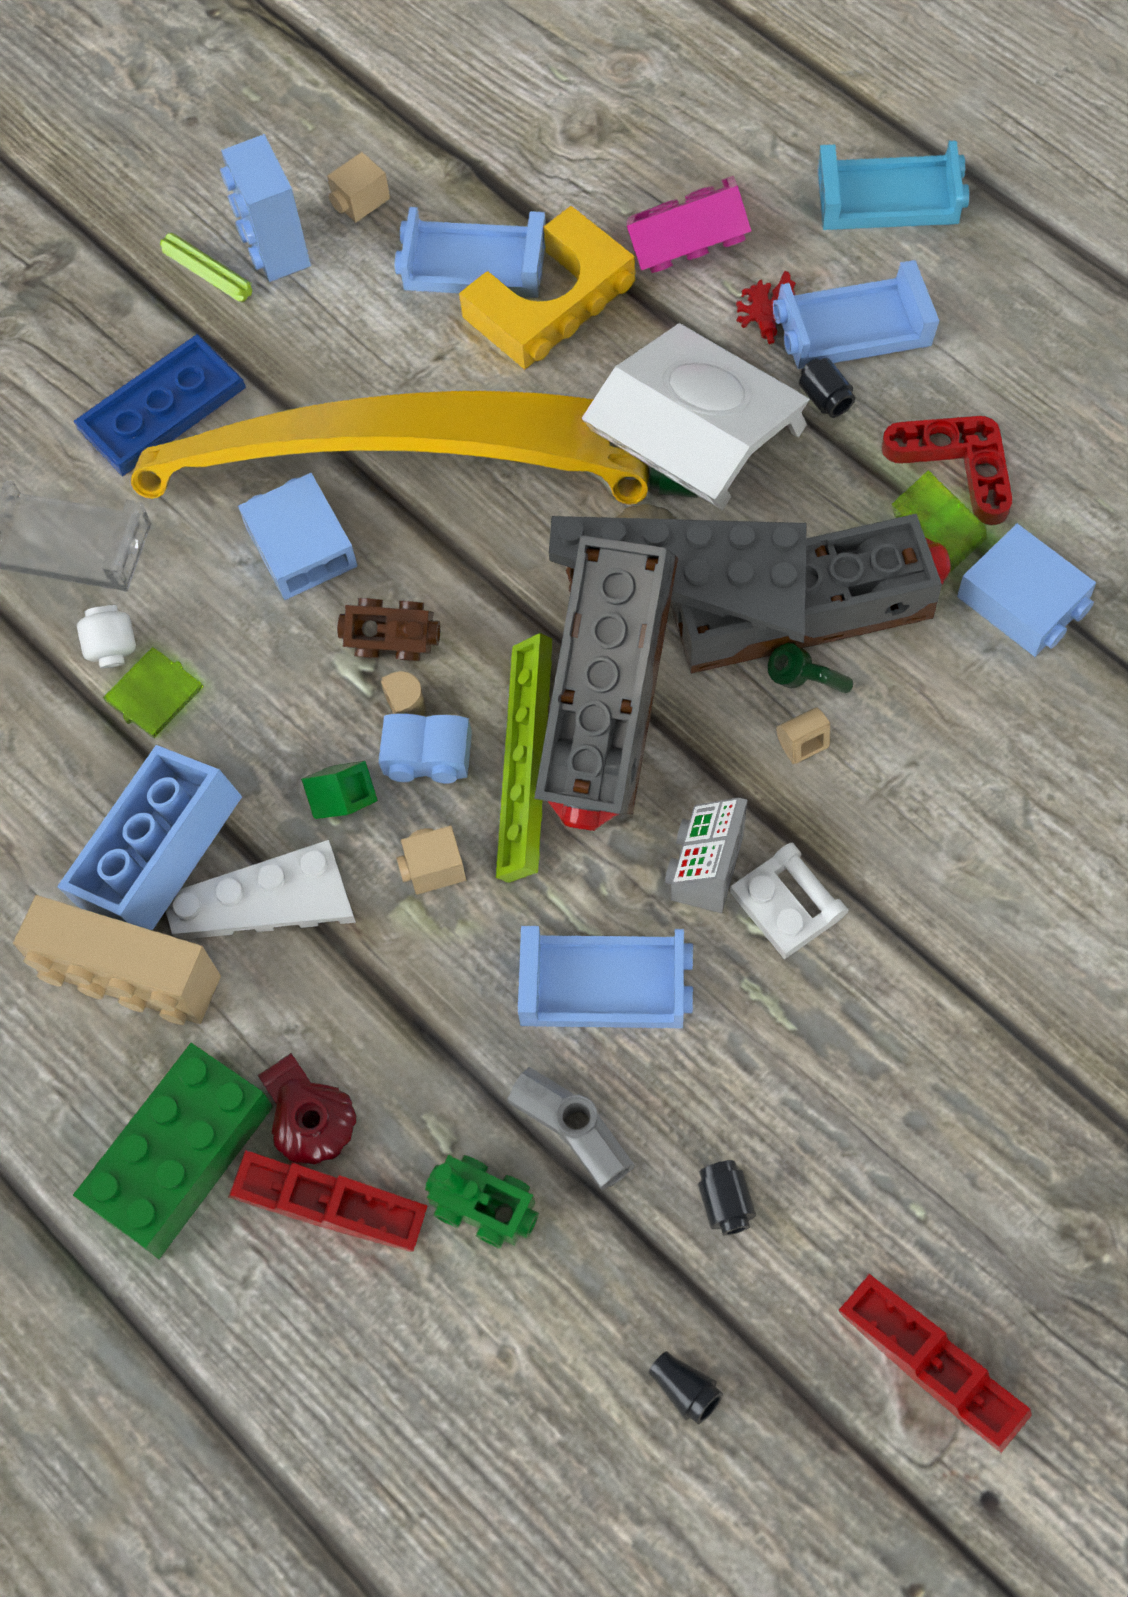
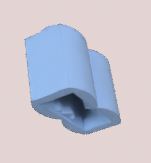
M415 714L385 715L379 753V765L383 775L397 782H410L414 778L427 776L431 777L433 781L443 784L467 778L472 737L469 718L456 715H433L428 717Z

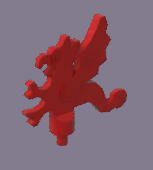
M788 271L783 272L780 282L772 290V298L770 300L768 294L772 286L769 282L764 285L762 280H759L757 285H751L750 288L743 289L741 297L745 295L750 296L748 301L752 302L751 305H745L742 301L736 302L737 312L749 314L747 316H737L736 321L742 323V328H746L750 322L756 321L761 337L767 339L768 344L775 343L774 337L778 331L773 314V302L778 300L781 284L789 283L793 294L796 295L794 292L796 283L790 280L791 275Z

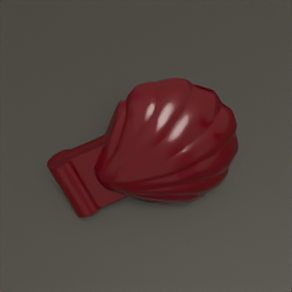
M292 1053L257 1075L277 1105L271 1134L274 1135L273 1143L279 1152L283 1153L292 1162H303L313 1165L324 1160H333L340 1155L343 1147L351 1141L353 1127L356 1124V1113L352 1106L353 1102L348 1094L340 1091L338 1087L312 1083Z

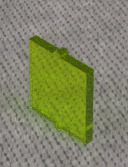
M152 647L115 684L103 699L123 715L126 723L130 724L133 722L152 738H155L204 686L183 669L181 662L171 661Z

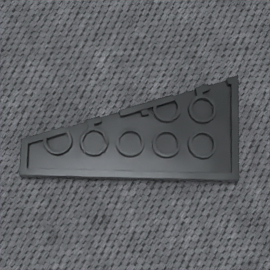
M574 516L551 517L549 560L551 562L575 569L580 535L668 548L678 557L671 597L672 601L721 617L729 614L751 621L752 627L767 631L768 627L788 633L790 639L804 643L807 523Z

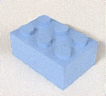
M265 134L221 150L225 167L220 168V173L228 192L233 191V194L227 195L235 217L241 218L235 221L242 242H248L249 245H252V247L248 248L256 270L263 268L269 282L311 267L292 188Z

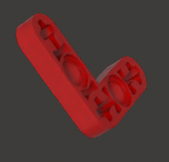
M969 416L893 423L886 428L881 450L889 461L894 463H914L964 459L975 518L986 525L1001 524L1007 519L1012 506V492L1000 428L993 419L987 416ZM979 432L983 438L987 439L980 441L978 435H974V433ZM936 433H942L950 438L951 443L946 446H937L930 441L929 437ZM960 433H962L961 440H964L963 443H959ZM917 436H922L921 446H918L919 439H917ZM895 439H902L903 444H906V446L899 447ZM983 463L990 464L996 468L997 474L991 477H984L976 471L975 467ZM990 490H994L992 494L995 505L999 506L998 509H992L990 503H986Z

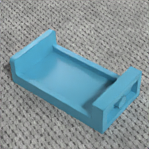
M957 140L948 141L945 155L837 160L835 144L820 145L818 182L823 230L959 224L962 208H967L969 204L968 184H962V178L965 175V156L958 154Z

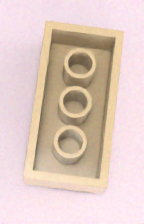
M35 895L13 942L14 946L25 957L24 963L36 969L38 972L37 977L40 980L59 987L63 985V982L77 985L78 991L96 999H103L104 994L118 998L119 1004L133 1011L143 1012L145 1007L159 1011L160 1017L178 1025H184L186 1020L197 1024L202 1023L221 978L217 968L201 945L39 895Z

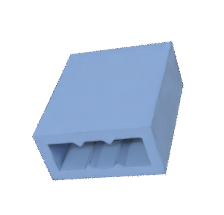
M312 473L300 478H293L283 486L265 494L255 495L247 502L238 505L244 525L284 601L358 567L353 547Z
M1016 524L963 575L957 597L1035 657L1045 646L1052 649L1059 643L1067 631L1065 626L1072 619L1079 622L1085 617L1094 604V601L1090 598L1096 582L1019 524Z

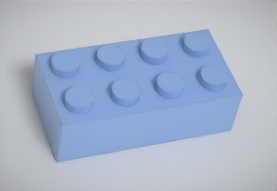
M155 745L57 888L81 909L153 930L242 798L241 794L220 769Z

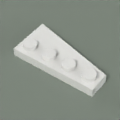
M329 840L182 888L166 910L172 935L182 940L232 935L234 931L255 929L256 932L274 931V927L299 925L300 928L319 926L318 923L339 921L340 924L356 922Z

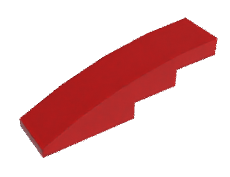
M247 1150L243 1154L228 1198L283 1216L409 1252L414 1251L428 1205L341 1175L336 1178L295 1163L288 1165Z
M871 1274L863 1280L839 1308V1313L875 1347L998 1452L1002 1453L1032 1416L1031 1409L990 1378L988 1370L949 1341L945 1331Z

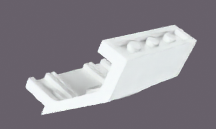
M678 323L615 366L581 419L594 433L723 511L731 498L728 488L747 459L758 448L786 425L791 434L799 438L807 425L801 412L810 398Z

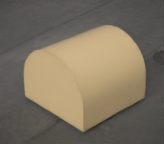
M398 671L382 677L381 684L385 698L393 714L425 715L426 706L421 685L413 674Z
M817 707L778 725L776 728L779 742L792 764H797L830 746V722Z

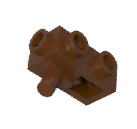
M358 598V606L346 605L345 614L339 615L337 633L338 638L343 639V647L355 648V657L379 658L380 650L396 651V660L420 661L421 653L431 654V645H439L441 625L440 621L433 620L434 612L424 610L423 602L399 601V608H385L381 599ZM369 621H374L377 624V633L369 637L366 635L364 628Z

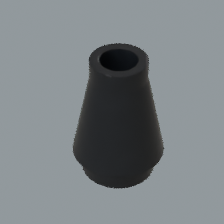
M668 1351L662 1353L649 1370V1375L657 1381L685 1420L691 1418L697 1424L703 1423L713 1413L723 1397V1393L716 1387L717 1381L676 1359Z

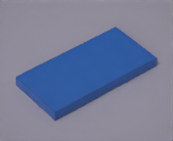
M196 334L75 419L74 423L80 433L123 477L135 468L143 450L173 441L244 390L246 386L244 380Z

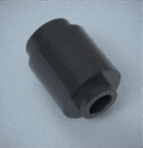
M813 359L803 367L799 386L821 413L828 414L831 418H836L851 408L856 399L852 393L853 386L830 359Z
M734 1160L721 1161L702 1168L699 1171L702 1181L698 1183L710 1228L713 1230L721 1229L724 1236L737 1234L749 1229V1221L756 1217V1212L744 1172L737 1169Z

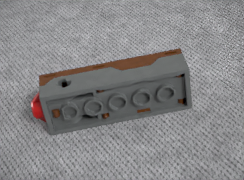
M917 514L806 538L804 643L790 639L788 633L768 627L767 631L752 627L751 621L729 614L721 617L671 600V609L690 673L693 674L771 656L777 647L786 643L806 648L933 619L942 584L950 573V558L944 545L939 542L935 543L924 536Z
M580 535L534 799L548 801L567 827L595 831L619 814L633 815L678 563V557L668 548Z

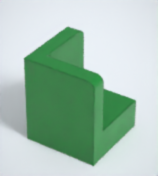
M366 761L329 766L301 779L312 815L315 819L349 815L378 801Z

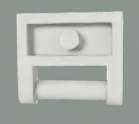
M794 843L783 846L772 858L730 887L732 896L784 960L840 921L849 911L840 899L835 900L800 859L802 853ZM787 869L821 910V913L812 918L777 876L778 874Z

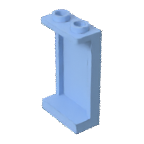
M409 207L407 221H402L400 226V242L403 244L402 251H396L395 273L401 274L403 288L406 291L459 293L486 271H489L518 296L539 298L545 255L543 228L546 225L545 212L530 211L528 227L421 221L419 219L418 207Z
M916 260L901 262L897 277L882 281L799 295L793 294L789 283L781 284L778 300L773 302L775 321L777 324H782L784 329L786 352L788 355H793L797 369H803L813 359L821 360L828 358L833 363L929 347L932 346L939 324V318Z
M521 926L518 990L520 1026L683 1028L684 1013L693 1014V986H684V970H693V943H684V929H675V936L673 937L540 935L539 926Z

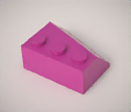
M734 175L722 180L724 187L715 191L713 186L703 187L686 195L685 203L679 205L678 199H674L627 218L626 226L641 270L650 268L651 273L659 272L673 266L672 259L686 255L687 260H692L708 254V247L722 242L724 247H729L746 240L744 234L751 232V228Z

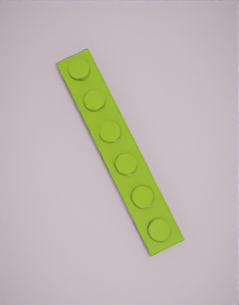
M538 633L512 646L496 878L508 883L538 873L540 860L539 849L543 800L534 799L548 721L553 641L552 638L542 633Z

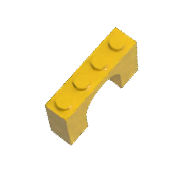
M569 206L543 227L545 252L571 272L578 280L569 292L559 298L548 301L528 300L515 294L489 271H486L459 292L462 317L524 370L535 361L544 359L555 345L564 338L571 337L581 324L591 316L601 313L607 303L617 295L627 292L635 282V256L573 206Z

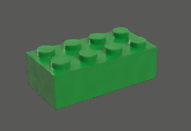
M190 1043L77 1188L73 1196L150 1254L160 1259L272 1110L273 1105L263 1091L193 1043Z

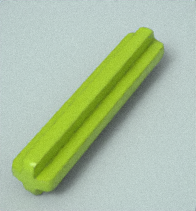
M167 233L165 238L161 239L160 246L164 254L239 302H245L251 296L253 289L248 280L178 235Z

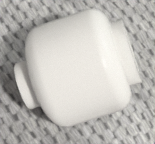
M116 605L100 606L84 611L85 617L77 623L83 657L88 661L99 662L102 669L125 664L124 657L133 653L136 647L130 616L125 612L118 611Z

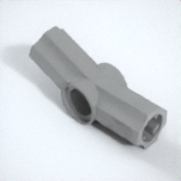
M528 1067L526 1071L521 1073L513 1085L507 1099L508 1103L559 1134L560 1138L574 1151L601 1191L612 1187L634 1168V1163L597 1114L594 1103L588 1097L571 1093L531 1067ZM581 1112L586 1114L590 1120L584 1128L574 1130L565 1125L566 1118L572 1113Z

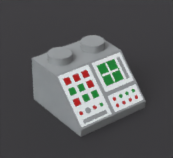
M733 798L697 804L693 807L690 820L682 819L676 844L682 845L679 859H670L665 877V883L671 885V901L723 913L744 837L747 799Z

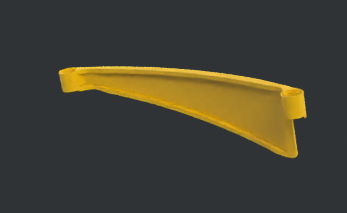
M442 391L365 397L300 407L240 421L192 437L149 447L142 451L131 476V485L137 494L144 498L153 499L164 494L172 473L183 467H207L262 457L314 452L418 451L489 457L565 471H589L607 481L617 501L632 505L641 502L647 495L649 466L621 448L610 446L608 440L590 430L581 418L594 399L511 391ZM625 477H634L636 479L628 480Z

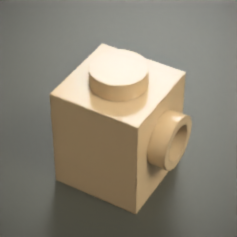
M363 152L327 175L331 191L329 193L331 204L339 213L345 212L355 223L390 199L386 173Z
M451 825L436 830L431 828L420 829L413 832L408 838L401 839L404 855L396 857L403 883L412 880L416 895L467 881Z

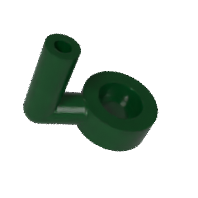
M786 643L780 645L772 652L769 658L768 674L775 683L786 688L800 687L807 680L824 684L842 693H848L853 688V680L850 677L828 667L812 663L810 654L805 649L794 644Z

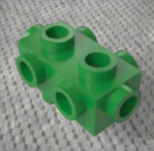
M448 1155L443 1164H437L430 1173L425 1186V1190L429 1192L427 1199L430 1205L436 1208L433 1214L434 1217L455 1228H459L462 1221L478 1228L475 1235L477 1238L496 1248H501L504 1241L515 1246L519 1236L526 1239L529 1238L539 1216V1212L533 1210L535 1199L532 1194L528 1193L530 1190L529 1185L509 1175H505L503 1180L486 1173L488 1167L484 1163L467 1155H463L461 1160ZM507 1207L513 1211L510 1221L501 1222L495 1218L496 1212L500 1208Z

